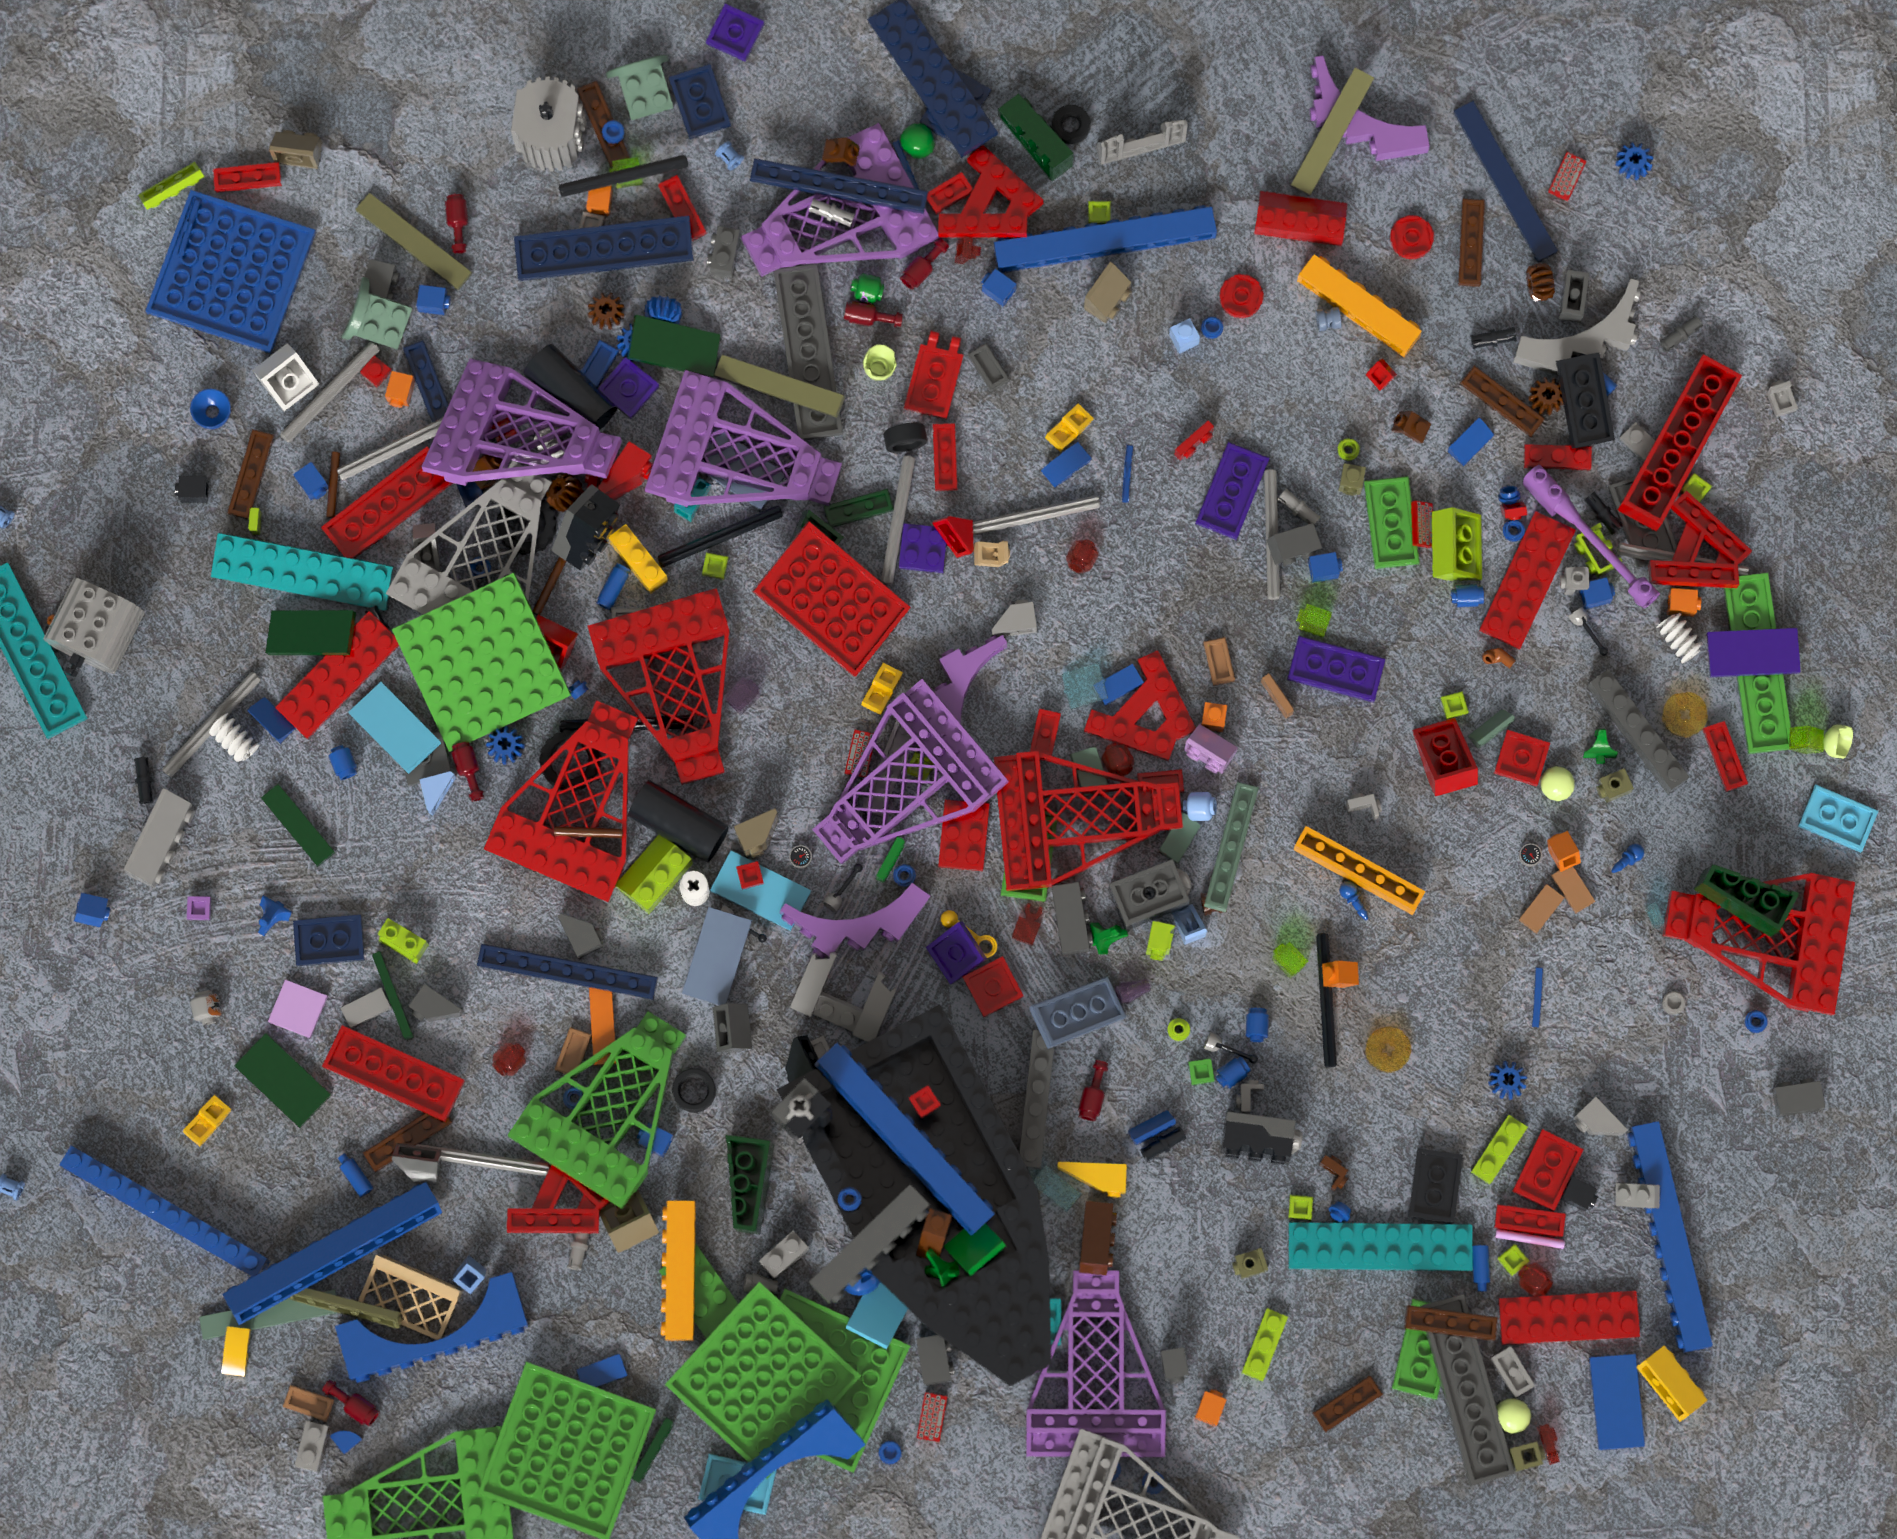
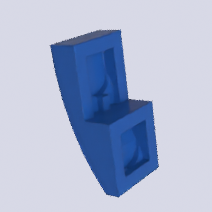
M1077 442L1047 464L1041 472L1055 488L1069 479L1073 473L1087 465L1092 458Z

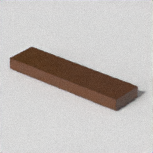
M597 80L577 88L578 95L610 168L630 161L631 159L623 140L619 143L611 144L603 137V126L608 121L614 119Z
M1462 199L1458 286L1480 287L1485 200Z
M1475 365L1460 383L1529 437L1533 436L1545 420L1544 417Z
M252 429L227 512L228 515L249 520L250 509L254 508L274 441V434Z
M424 1113L363 1152L376 1173L393 1162L392 1155L396 1143L416 1146V1144L423 1143L453 1124L449 1116L446 1122Z
M1407 1305L1404 1329L1494 1341L1496 1340L1498 1317Z

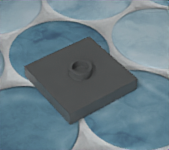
M440 732L432 734L441 744L409 774L405 771L408 786L420 784L419 779L451 771L446 747Z

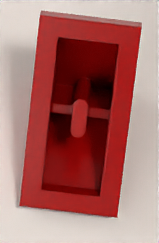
M947 516L933 521L932 524L957 558L973 553V520Z

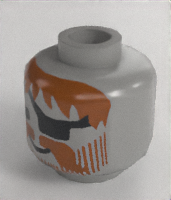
M212 990L195 993V997L190 1001L193 1019L202 1022V1025L216 1023L215 1019L222 1015L219 996L212 993Z

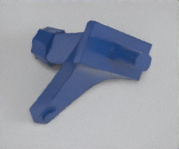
M263 895L259 904L263 909V916L259 919L261 927L258 933L265 936L269 929L278 921H289L292 911L286 909L283 903L279 901L274 902Z

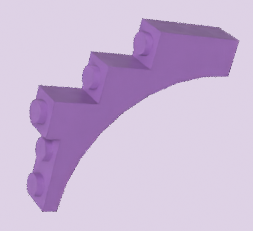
M1318 56L1314 58L1313 65H1310L1312 78H1316L1317 85L1314 86L1316 100L1313 101L1312 108H1309L1311 121H1315L1316 128L1323 127L1341 94L1327 70L1324 56ZM1357 110L1343 135L1346 144L1369 141L1370 153L1375 155L1376 161L1428 153L1429 150L1426 125L1402 126L1389 124L1374 119L1360 110Z
M997 635L990 637L985 641L986 644L980 648L977 646L970 648L965 652V656L962 655L960 649L955 651L950 649L941 655L942 658L939 659V664L950 684L943 683L937 686L934 693L960 724L964 699L970 684L980 669L993 656L1007 648V642L1003 635L997 637Z
M912 883L899 898L887 907L871 915L847 920L817 918L802 913L786 903L779 913L782 914L781 919L791 926L794 923L800 927L799 932L809 939L811 937L815 938L811 945L814 949L813 953H817V956L821 959L825 957L830 959V953L837 950L844 938L848 940L847 944L856 951L859 948L864 951L879 929L882 931L881 935L890 942L893 940L898 942L928 901L930 895Z

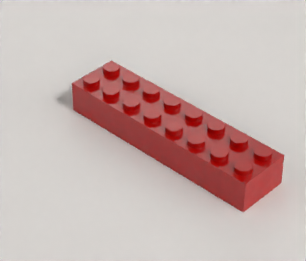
M1704 354L1702 355L1629 487L1618 511L1657 532L1742 377L1741 374Z

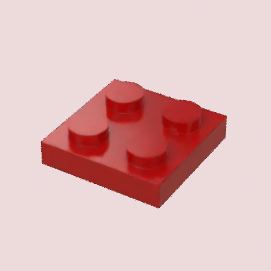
M1507 730L1494 774L1537 787L1550 743Z
M1003 956L963 976V980L983 1018L1024 997Z

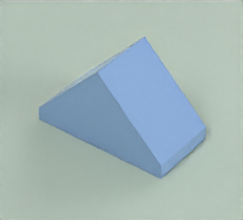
M451 771L419 779L427 811L432 816L456 779L455 774Z
M1193 904L1172 913L1184 945L1206 937L1207 930Z

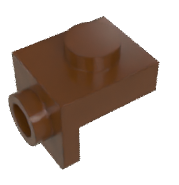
M848 137L826 139L822 160L826 163L845 161L850 166H856L860 146Z
M1400 411L1394 419V425L1391 430L1395 433H1402L1417 443H1423L1431 423L1413 411Z
M1325 1155L1319 1165L1337 1177L1331 1190L1335 1191L1337 1187L1342 1189L1349 1179L1345 1176L1349 1170L1341 1166L1343 1162L1337 1157Z

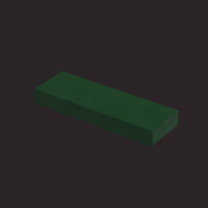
M888 488L829 504V506H823L828 525L832 528L894 510Z
M665 1418L631 1478L639 1484L642 1483L674 1426L673 1421Z

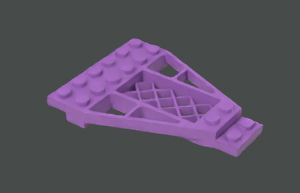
M879 123L848 137L860 146L856 166L849 165L854 177L914 188ZM821 160L814 170L821 171L827 163ZM793 190L762 223L760 228L741 236V240L761 277L779 268L794 267L798 264L898 258L900 260L919 251L920 247L939 239L938 232L926 209L924 214L872 204H870L871 207L862 205V202L856 203L820 194H815L789 206V203L801 192L798 190ZM813 198L821 202L827 200L826 204H829L830 200L842 203V210L845 205L857 208L850 230L838 228L839 222L837 221L835 226L822 223L824 216L821 217L820 222L808 218ZM807 209L805 217L796 214ZM860 209L872 213L869 222L857 218ZM791 218L803 221L800 231L788 227ZM806 223L818 226L815 235L803 232ZM855 223L860 225L854 228ZM881 226L894 251L864 252L857 237ZM820 228L833 231L830 240L818 237ZM835 233L841 234V235H839V236H837V237H834V236H835ZM792 234L798 235L797 241H795ZM801 237L813 240L811 249L798 246ZM852 240L858 253L819 255Z
M469 359L422 464L423 472L444 476L447 482L464 486L468 482L561 472L572 475L589 474L607 479L622 440L618 436L600 433L596 425L512 368ZM513 379L532 391L529 401L525 406L503 402ZM537 398H542L567 416L533 409ZM508 417L510 423L499 428L497 422ZM529 422L531 428L522 432L518 430L517 427ZM494 424L496 429L491 431V428ZM549 427L552 432L540 437L538 432ZM512 429L516 431V435L505 439L504 433ZM570 432L572 437L561 442L559 436ZM535 433L537 439L526 444L524 438ZM499 435L503 440L496 444L489 442V440ZM556 439L558 444L547 449L544 443ZM519 440H521L523 446L519 448H512L509 446ZM540 445L544 449L539 453H534L530 451L531 449L538 447ZM560 450H562L564 453V455L559 458L551 456V454L556 453ZM480 453L503 458L499 469L472 472ZM510 460L533 465L507 468Z
M685 370L645 487V492L664 497L667 502L683 505L687 508L688 505L776 499L810 500L829 506L842 463L821 457L820 452L729 383ZM726 393H730L752 410L747 425L741 426L718 418ZM755 414L759 415L790 440L752 429L751 425ZM714 428L719 429L718 431L713 433ZM725 433L729 442L718 446L714 438ZM729 433L734 434V435H737V436H740V437H738V438L732 440V438H731V436H730ZM711 440L715 449L706 453ZM746 440L750 448L740 453L735 444ZM751 440H754V441H757V442H761V443L758 444V445H756V446H754V445L752 444ZM732 446L736 455L726 460L722 451ZM767 446L772 455L761 459L757 450ZM772 446L781 448L782 450L775 453ZM753 452L757 462L747 466L743 457ZM788 452L793 461L782 465L778 457ZM718 453L722 462L711 465L708 457ZM739 459L744 468L736 472L732 471L729 464ZM774 459L779 468L768 472L764 463ZM761 466L765 475L758 478L753 477L750 470ZM793 467L791 476L789 478L785 470ZM699 472L728 480L724 495L692 497L691 495ZM782 472L786 481L781 484H775L772 476ZM732 482L765 491L762 493L729 495Z
M921 679L906 693L903 692L887 706L879 725L838 802L835 803L830 814L812 830L840 864H843L858 850H863L893 840L897 836L901 837L974 812L1009 781L929 685ZM893 715L908 732L911 739L890 757H887L876 742L888 719ZM916 744H918V746H919L920 748H912V747H914ZM875 748L884 758V762L853 788L870 753ZM909 751H921L919 764L908 763ZM924 753L934 765H923ZM904 755V763H896ZM892 765L903 766L902 779L891 778ZM907 766L919 767L918 780L906 779ZM923 768H935L934 781L922 780ZM887 770V778L879 777ZM939 771L943 774L940 779H938ZM875 780L886 781L885 794L874 793ZM890 781L902 782L901 795L889 794ZM906 782L918 783L917 796L905 795ZM950 782L968 804V807L938 818L928 806L927 799L944 784ZM922 784H933L921 794ZM870 785V792H861ZM858 795L869 796L868 808H856ZM873 796L885 797L884 810L872 809ZM889 797L901 798L899 811L888 810ZM905 798L915 799L904 809ZM921 805L933 817V820L892 834L890 833L894 827ZM858 811H868L867 822ZM872 812L883 813L882 825H871ZM887 813L898 814L887 823ZM872 828L881 829L877 833H875V831Z
M1073 1270V1295L1051 1348L1052 1359L1062 1332L1068 1330V1371L1066 1373H1047V1367L1041 1372L1026 1410V1457H1070L1078 1432L1082 1428L1123 1443L1138 1457L1165 1458V1409L1119 1295V1271H1107V1275L1079 1273V1270ZM1073 1318H1081V1319L1073 1326ZM1088 1318L1104 1319L1095 1326ZM1111 1318H1119V1326ZM1084 1319L1094 1328L1085 1338L1075 1329ZM1107 1319L1117 1328L1108 1338L1098 1329ZM1124 1330H1127L1130 1334L1145 1374H1127L1124 1372ZM1073 1331L1082 1339L1074 1349ZM1095 1331L1105 1339L1097 1349L1087 1341ZM1118 1331L1119 1349L1110 1341ZM1084 1342L1094 1351L1085 1361L1075 1352ZM1107 1342L1117 1352L1108 1361L1098 1352ZM1073 1354L1082 1363L1074 1372ZM1095 1354L1105 1363L1097 1372L1087 1364ZM1118 1354L1119 1372L1110 1364ZM1083 1366L1093 1374L1085 1384L1075 1375ZM1106 1366L1117 1375L1109 1384L1098 1375ZM1044 1377H1063L1068 1380L1067 1409H1033V1404ZM1095 1377L1105 1386L1097 1396L1087 1387ZM1073 1378L1082 1386L1074 1395ZM1118 1378L1119 1395L1110 1387ZM1147 1378L1159 1409L1126 1410L1124 1408V1379ZM1083 1389L1094 1398L1085 1408L1075 1399ZM1107 1389L1117 1398L1108 1408L1098 1399ZM1073 1401H1074L1081 1409H1073ZM1097 1401L1105 1410L1088 1408ZM1119 1401V1410H1110ZM1123 1451V1452L1121 1453V1456H1120V1457H1131V1456L1128 1455L1126 1452Z

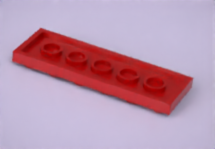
M427 446L321 527L343 556L357 558L453 484L445 481L444 476L423 472L422 464L429 451Z
M1535 511L1483 621L1480 632L1520 650L1576 529Z
M369 611L354 626L350 655H326L275 708L306 739H309L399 647L395 635Z
M343 1025L322 1065L323 1068L444 1122H446L465 1083V1080Z
M1637 1291L1498 1299L1501 1345L1640 1337Z

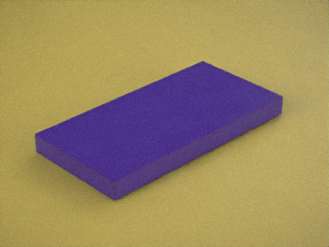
M1228 442L1195 524L1237 540L1270 458Z
M1797 628L1707 632L1710 677L1800 674L1801 672Z
M1299 636L1287 680L1374 703L1385 658Z

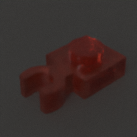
M1028 903L1025 907L1026 918L1019 916L1012 939L1033 946L1041 925L1035 922V920L1041 916L1042 907H1039L1037 913L1032 914L1029 911L1031 903Z
M1549 1424L1537 1427L1549 1465L1559 1463L1560 1460L1554 1443L1557 1441L1554 1428H1550Z

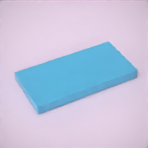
M382 682L374 687L348 712L408 774L441 744Z
M730 851L710 891L791 931L795 924L793 923L791 926L781 919L782 914L779 912L785 903L801 912L811 894V890L761 865L759 867L764 884L742 890L736 867L752 863L753 861Z

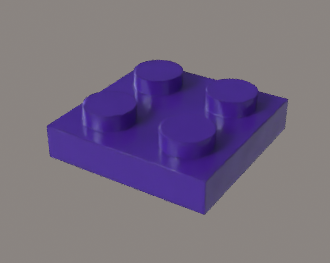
M724 4L706 39V44L746 62L765 23L754 16Z
M625 357L599 389L617 406V409L632 419L660 385Z
M903 523L899 569L943 573L946 542L934 526Z
M963 921L955 924L926 946V949L950 985L956 983L987 959Z

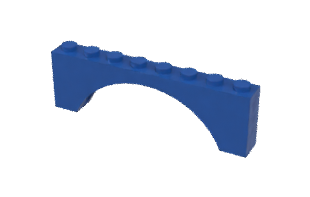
M510 1272L490 1278L483 1302L473 1317L460 1329L437 1341L424 1344H401L388 1341L369 1331L357 1319L336 1325L335 1329L349 1378L352 1381L356 1380L357 1383L370 1380L369 1376L376 1373L379 1376H384L392 1373V1369L399 1366L401 1370L413 1367L415 1361L423 1360V1363L437 1359L436 1355L445 1353V1356L458 1353V1348L467 1346V1349H472L480 1346V1342L489 1339V1342H495L503 1339L502 1335L510 1332L512 1336L525 1332L524 1328L529 1327L515 1276Z
M826 1399L823 1403L816 1405L814 1410L806 1417L799 1419L796 1425L789 1431L781 1434L772 1445L764 1448L754 1460L746 1463L737 1474L728 1478L715 1492H711L697 1507L690 1509L688 1514L684 1516V1519L699 1539H738L739 1522L745 1504L757 1486L775 1470L794 1460L809 1456L832 1455L849 1459L866 1444L835 1406Z

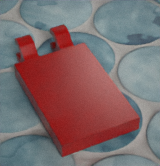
M931 331L927 345L920 344L904 409L947 420L964 357L963 354L958 353L961 338L952 336L949 351L936 348L940 335L938 332Z

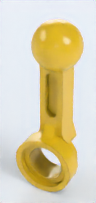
M952 910L944 911L940 918L942 925L946 928H951L960 922L957 913ZM967 927L978 945L984 940L991 943V951L984 954L987 958L993 956L997 951L996 940L989 935L978 936Z

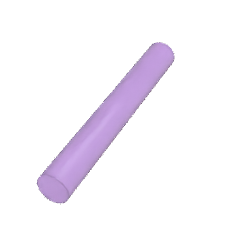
M1496 1229L1495 1238L1564 1249L1565 1240L1503 1229Z

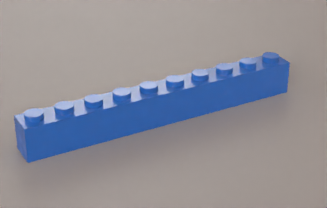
M1200 205L1194 207V210L1176 209L1172 213L1164 215L1162 212L1151 214L1150 217L1141 218V216H1133L1126 221L1114 219L1102 225L1090 223L1083 228L1076 229V227L1071 226L1058 232L1046 230L1041 232L1040 235L1034 236L1028 233L1027 237L1015 239L1003 237L994 242L997 269L1004 273L1216 238L1217 231L1212 207Z
M836 1043L814 1065L972 1236L994 1215L992 1205L986 1199H980L976 1194L978 1192L977 1189L970 1182L966 1183L960 1177L962 1173L955 1165L952 1164L950 1166L946 1162L945 1154L939 1148H934L929 1143L930 1138L922 1130L919 1132L913 1126L915 1123L908 1114H902L898 1109V1103L891 1096L887 1097L882 1092L883 1087L877 1080H871L868 1077L866 1068L860 1062L856 1063L850 1057L852 1054L849 1049L844 1045L840 1046Z
M1657 1121L1631 1127L1627 1138L1629 1146L1634 1147L1633 1164L1635 1169H1639L1641 1178H1638V1184L1660 1185V1208H1644L1646 1214H1650L1651 1222L1648 1223L1651 1236H1655L1657 1245H1654V1252L1656 1258L1661 1260L1662 1267L1659 1268L1661 1280L1666 1281L1667 1290L1664 1292L1667 1304L1671 1303L1673 1311L1670 1313L1672 1326H1676L1678 1335H1675L1677 1347L1682 1349V1353L1710 1348L1713 1346L1660 1123Z
M70 1146L59 1166L250 1276L265 1271L271 1262L268 1258L73 1146Z
M426 1182L416 1185L405 1194L392 1198L385 1205L372 1209L365 1216L352 1220L345 1227L332 1231L327 1237L312 1242L307 1248L292 1253L287 1259L272 1264L267 1270L252 1275L247 1281L238 1286L230 1287L222 1295L237 1323L240 1325L442 1213L439 1203Z

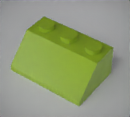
M1454 507L1433 511L1431 523L1433 577L1447 581L1482 580L1481 515Z
M658 835L620 878L616 887L645 912L650 914L692 866L693 861L675 844Z

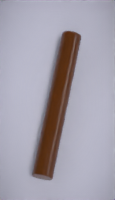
M331 452L326 518L331 519L335 517L339 476L337 469L340 464V452Z
M560 556L532 610L536 615L541 614L567 562Z
M555 827L554 836L623 838V829Z

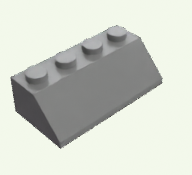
M164 788L162 789L123 869L131 878L153 888L156 887L157 883L161 884L165 876L164 869L167 863L170 864L175 856V851L173 850L177 843H181L185 835L183 829L186 823H190L194 817V806Z

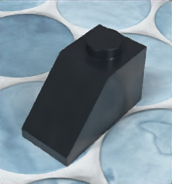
M808 1035L793 1038L785 1067L789 1082L817 1068L814 1064L819 1059Z

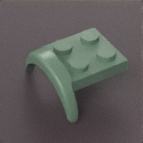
M667 54L635 61L606 72L607 78L618 76L631 120L673 109L661 63L669 61Z
M362 277L351 317L344 332L341 334V338L350 340L355 335L398 350L412 307L369 293V279Z

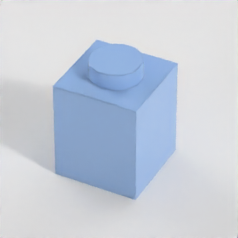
M1190 318L1170 327L1169 336L1179 354L1199 345L1200 336Z

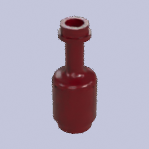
M451 194L447 196V201H445L446 224L449 227H453L455 244L451 246L453 253L461 254L465 253L467 244L463 243L462 227L468 224L467 200L464 199L462 194Z
M940 238L934 242L935 247L926 257L917 256L903 270L900 280L907 288L911 290L915 287L918 288L933 272L931 263L942 252L946 253L949 245Z
M852 301V303L846 302L844 320H849V323L872 326L875 321L893 323L894 327H901L903 314L896 312V315L881 313L876 310V306L873 304Z
M468 741L452 746L453 752L451 754L459 776L467 778L471 794L468 796L471 798V802L483 799L484 791L479 789L475 773L479 771V764L473 746H470Z
M1095 1060L1092 1066L1095 1068L1092 1084L1083 1088L1078 1107V1117L1088 1121H1096L1097 1117L1100 1116L1105 1092L1100 1089L1104 1071H1108V1063L1101 1060Z
M331 1379L328 1380L322 1389L325 1395L332 1394L344 1403L343 1410L346 1414L360 1424H366L370 1427L380 1413L376 1409L377 1406L358 1393L349 1396L336 1387L337 1382Z

